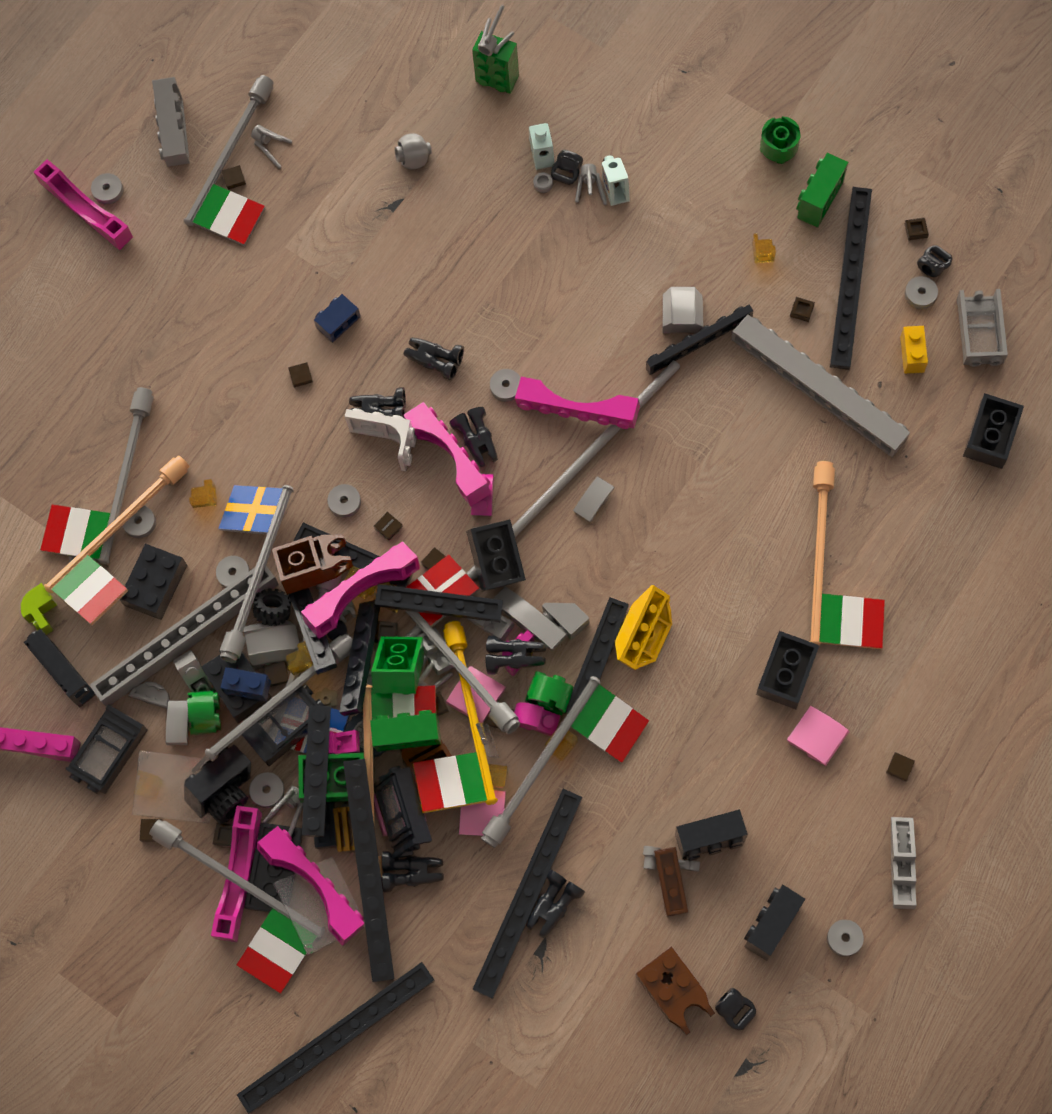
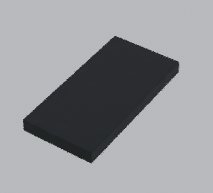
M261 822L257 843L277 826L287 832L290 826ZM295 827L291 836V841L295 846L299 845L301 847L303 838L302 828ZM256 844L249 882L287 907H290L296 873L283 867L270 865L257 850ZM247 892L245 909L270 913L272 907Z

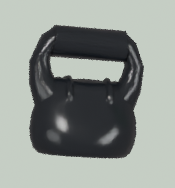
M561 150L557 156V161L551 168L553 180L567 185L573 184L578 179L579 170L583 164L582 156L568 150ZM559 168L560 170L573 173V178L556 173L555 171Z
M933 245L924 251L923 256L918 259L917 265L924 274L934 278L940 276L943 270L951 265L953 258L952 255L938 245ZM931 251L939 257H941L943 260H945L946 263H944L942 260H939L937 257L934 256V254H931Z
M730 988L715 1005L716 1012L724 1017L726 1023L731 1028L738 1031L744 1030L756 1016V1008L753 1002L742 996L735 988ZM744 1006L750 1007L739 1022L735 1024L733 1019L744 1009Z

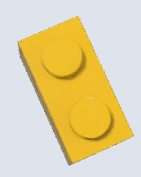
M924 326L903 327L900 341L904 374L924 373L928 364Z

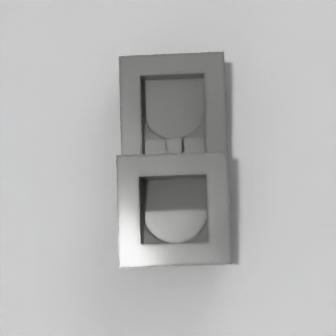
M597 476L573 511L592 522L602 504L606 503L615 487Z
M502 615L500 623L468 619L492 636H497L501 641L505 640L514 627L513 621Z
M433 628V630L438 634V636L444 641L436 628ZM425 633L417 636L423 637L424 653L430 663H435L433 669L437 675L454 668Z
M187 700L168 701L166 745H188L190 726Z

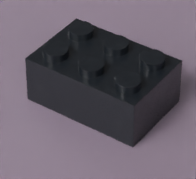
M984 393L963 457L1003 469L1011 450L1024 405Z
M510 519L466 531L481 592L526 580Z
M145 543L125 584L128 592L119 600L128 608L162 620L186 570L187 564L183 557Z
M779 631L756 695L796 710L820 645Z
M243 652L236 663L224 661L218 655L201 666L237 723L251 716L272 699L269 693L267 702L227 695L220 688L225 667L255 672Z
M235 744L230 748H224L214 761H208L203 765L199 773L196 775L192 774L185 780L184 801L200 818H203L209 813L208 807L221 792L234 784L241 787L251 778V761Z
M740 809L676 826L675 831L682 859L687 858L688 861L699 859L700 854L709 853V855L722 852V848L729 847L730 850L743 846L742 843L746 841L748 835Z
M783 884L780 889L775 887L767 900L770 903L769 907L763 906L755 920L759 922L756 927L752 925L745 935L744 940L747 943L744 947L768 961L804 903L805 898Z

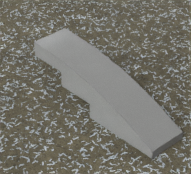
M506 586L493 598L503 600L502 612L521 629L524 628L526 631H530L536 640L538 639L543 644H546L547 648L551 651L566 637V634L553 622Z
M891 817L893 908L916 909L917 906L915 890L916 848L913 818Z

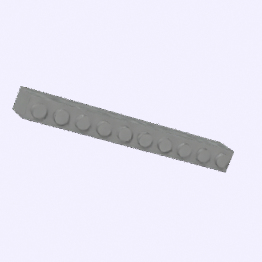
M747 315L733 330L732 341L892 458L907 441L910 432L906 426L892 420L887 412H881L875 407L873 402L859 396L855 389L848 388L842 383L840 378L830 375L822 365L815 364L807 354L797 351L789 341L782 340L774 330L764 327L757 318Z
M267 566L264 569L256 595L264 589L268 591V589H274L279 585ZM255 567L90 684L99 700L106 707L108 704L112 705L134 687H137L239 614Z

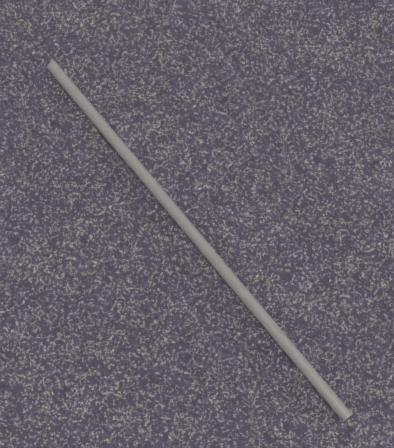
M673 360L637 397L639 398L640 408L680 368L676 361ZM611 424L512 526L515 537L621 428ZM475 565L466 573L473 581L478 577ZM416 624L405 637H417L423 631Z

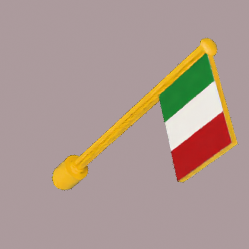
M459 621L449 622L444 625L445 629L443 630L446 645L466 666L463 652L468 645L464 627ZM460 673L459 678L476 752L413 763L422 813L479 803L494 805L498 801L495 798L471 686Z

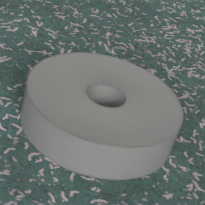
M105 173L93 180L91 192L99 203L112 204L121 198L123 185L116 175Z
M923 276L911 279L905 289L907 302L919 309L930 307L938 295V288L935 282ZM918 291H923L925 294H919Z
M501 369L494 373L490 380L492 395L500 401L514 400L521 378L519 374L511 369ZM508 383L509 386L503 387V384Z
M341 484L330 491L328 505L334 515L346 518L354 515L359 510L361 498L356 488L348 484ZM342 499H348L346 503H341Z
M143 506L123 525V528L131 537H146L155 528V515L151 509ZM138 519H142L140 524H136Z
M228 556L217 565L216 576L220 584L226 588L249 572L250 569L243 558ZM236 570L234 575H230V572Z
M266 772L257 775L252 780L249 793L252 800L258 806L271 808L284 797L285 787L277 775ZM270 787V792L264 793V789Z
M851 920L835 922L827 933L828 945L837 955H854L863 945V932L859 925ZM843 934L849 936L848 942H844L841 939Z

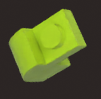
M40 583L23 597L21 613L28 623L32 622L37 630L41 629L47 635L53 631V628L47 621L44 613L57 606V603L51 594L45 590L44 585Z

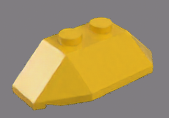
M651 585L631 605L615 640L617 660L633 670L656 661L672 626L669 604L670 595Z

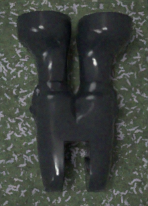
M413 337L409 339V345L418 350L406 348L403 353L405 357L427 369H435L441 372L447 380H452L455 377L457 366L461 365L464 346L455 345L452 350H447L441 345ZM436 358H442L449 362L445 363L437 360Z
M396 388L393 396L384 397L379 394L352 396L349 398V404L355 407H362L356 409H361L367 413L380 412L384 416L392 417L393 415H398L404 418V408H406L405 388ZM382 407H395L394 409H382Z
M484 407L472 408L467 412L469 419L476 429V435L472 432L465 413H461L450 420L451 428L453 430H460L463 434L464 445L469 449L480 468L486 466L481 455L485 452H488L492 462L498 460L491 438L492 433L484 425L483 418L486 416Z
M489 636L486 642L488 654L485 657L487 674L495 675L498 673L499 668L504 666L514 669L543 666L546 664V658L533 656V652H545L547 646L543 643L522 641L520 639L509 642L500 641L497 636ZM499 652H510V653H512V655H508V656L493 655V654H497V653H499Z
M382 851L383 872L395 870L409 871L406 874L383 873V892H391L395 886L404 884L416 887L422 884L443 881V873H427V867L443 866V859L417 857L415 855L405 859H393L390 851Z
M551 869L547 875L550 882L546 893L537 900V905L526 926L528 929L533 930L541 917L545 919L546 923L539 933V936L545 938L559 920L565 917L567 906L571 901L581 898L585 893L583 889L569 881L559 901L554 903L555 897L564 887L567 880Z

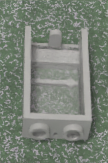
M996 289L993 296H983V291H976L973 297H964V290H960L956 301L958 304L963 365L976 367L981 364H990L997 366L1004 363L1008 353L1000 289Z

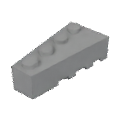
M175 77L152 80L154 104L157 112L156 122L159 127L157 134L159 143L162 148H159L161 160H165L167 167L188 164L190 159L183 97Z

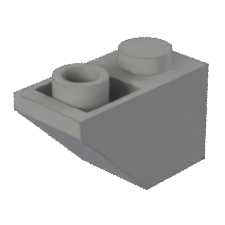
M544 603L542 605L543 615L560 628L570 640H573L590 624L589 617L575 603Z
M191 649L173 660L178 672L191 692L216 691Z

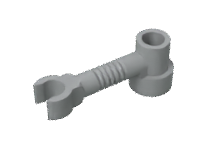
M644 846V869H657L654 851L661 848ZM678 860L680 869L699 872L700 862Z

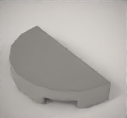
M147 681L144 684H140L134 687L128 695L130 698L164 709L168 708V701H170L166 690L156 682Z

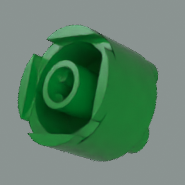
M782 116V118L775 119L774 117L769 119L762 128L760 151L771 161L778 164L786 163L798 152L801 138L799 125L789 117Z
M535 671L525 702L537 704L544 707L546 711L562 715L566 713L574 687L565 683L566 679L561 676L553 675L552 678L542 672Z
M202 691L188 693V719L191 722L190 734H210L221 730V719L219 713H216V710H220L218 692Z

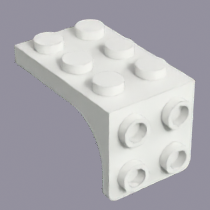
M356 408L353 410L346 409L345 419L350 432L388 438L400 444L398 460L401 471H406L407 466H410L412 462L411 447H415L416 444L415 428L412 427L411 420L404 419L398 415L390 417L384 416L380 412L367 413Z

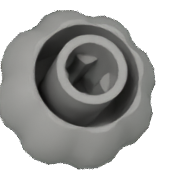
M415 133L402 136L398 141V146L394 149L397 162H401L402 166L407 169L423 167L427 162L428 154L432 153L430 143H426L422 136Z

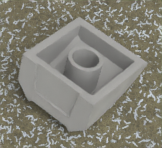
M670 287L663 294L662 333H698L703 327L702 294L695 287Z
M286 621L284 624L280 622V625L277 626L275 624L269 626L268 623L266 625L259 623L244 626L248 656L254 670L262 669L264 665L282 661L287 663L296 660L300 644L296 625L292 622Z

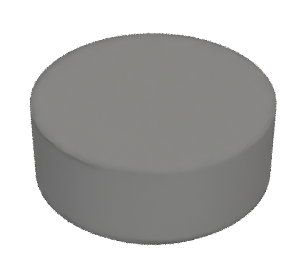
M545 172L538 173L533 180L535 190L540 193L550 191L553 186L551 175Z

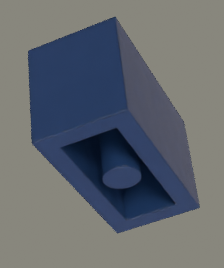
M341 294L339 297H335L324 311L321 310L317 313L314 323L316 328L333 343L361 315L359 308Z
M225 667L220 688L227 695L267 702L271 680L266 674Z

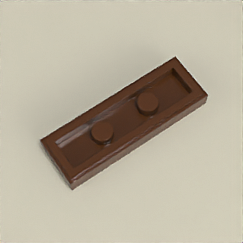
M676 847L655 850L654 854L666 916L689 913Z

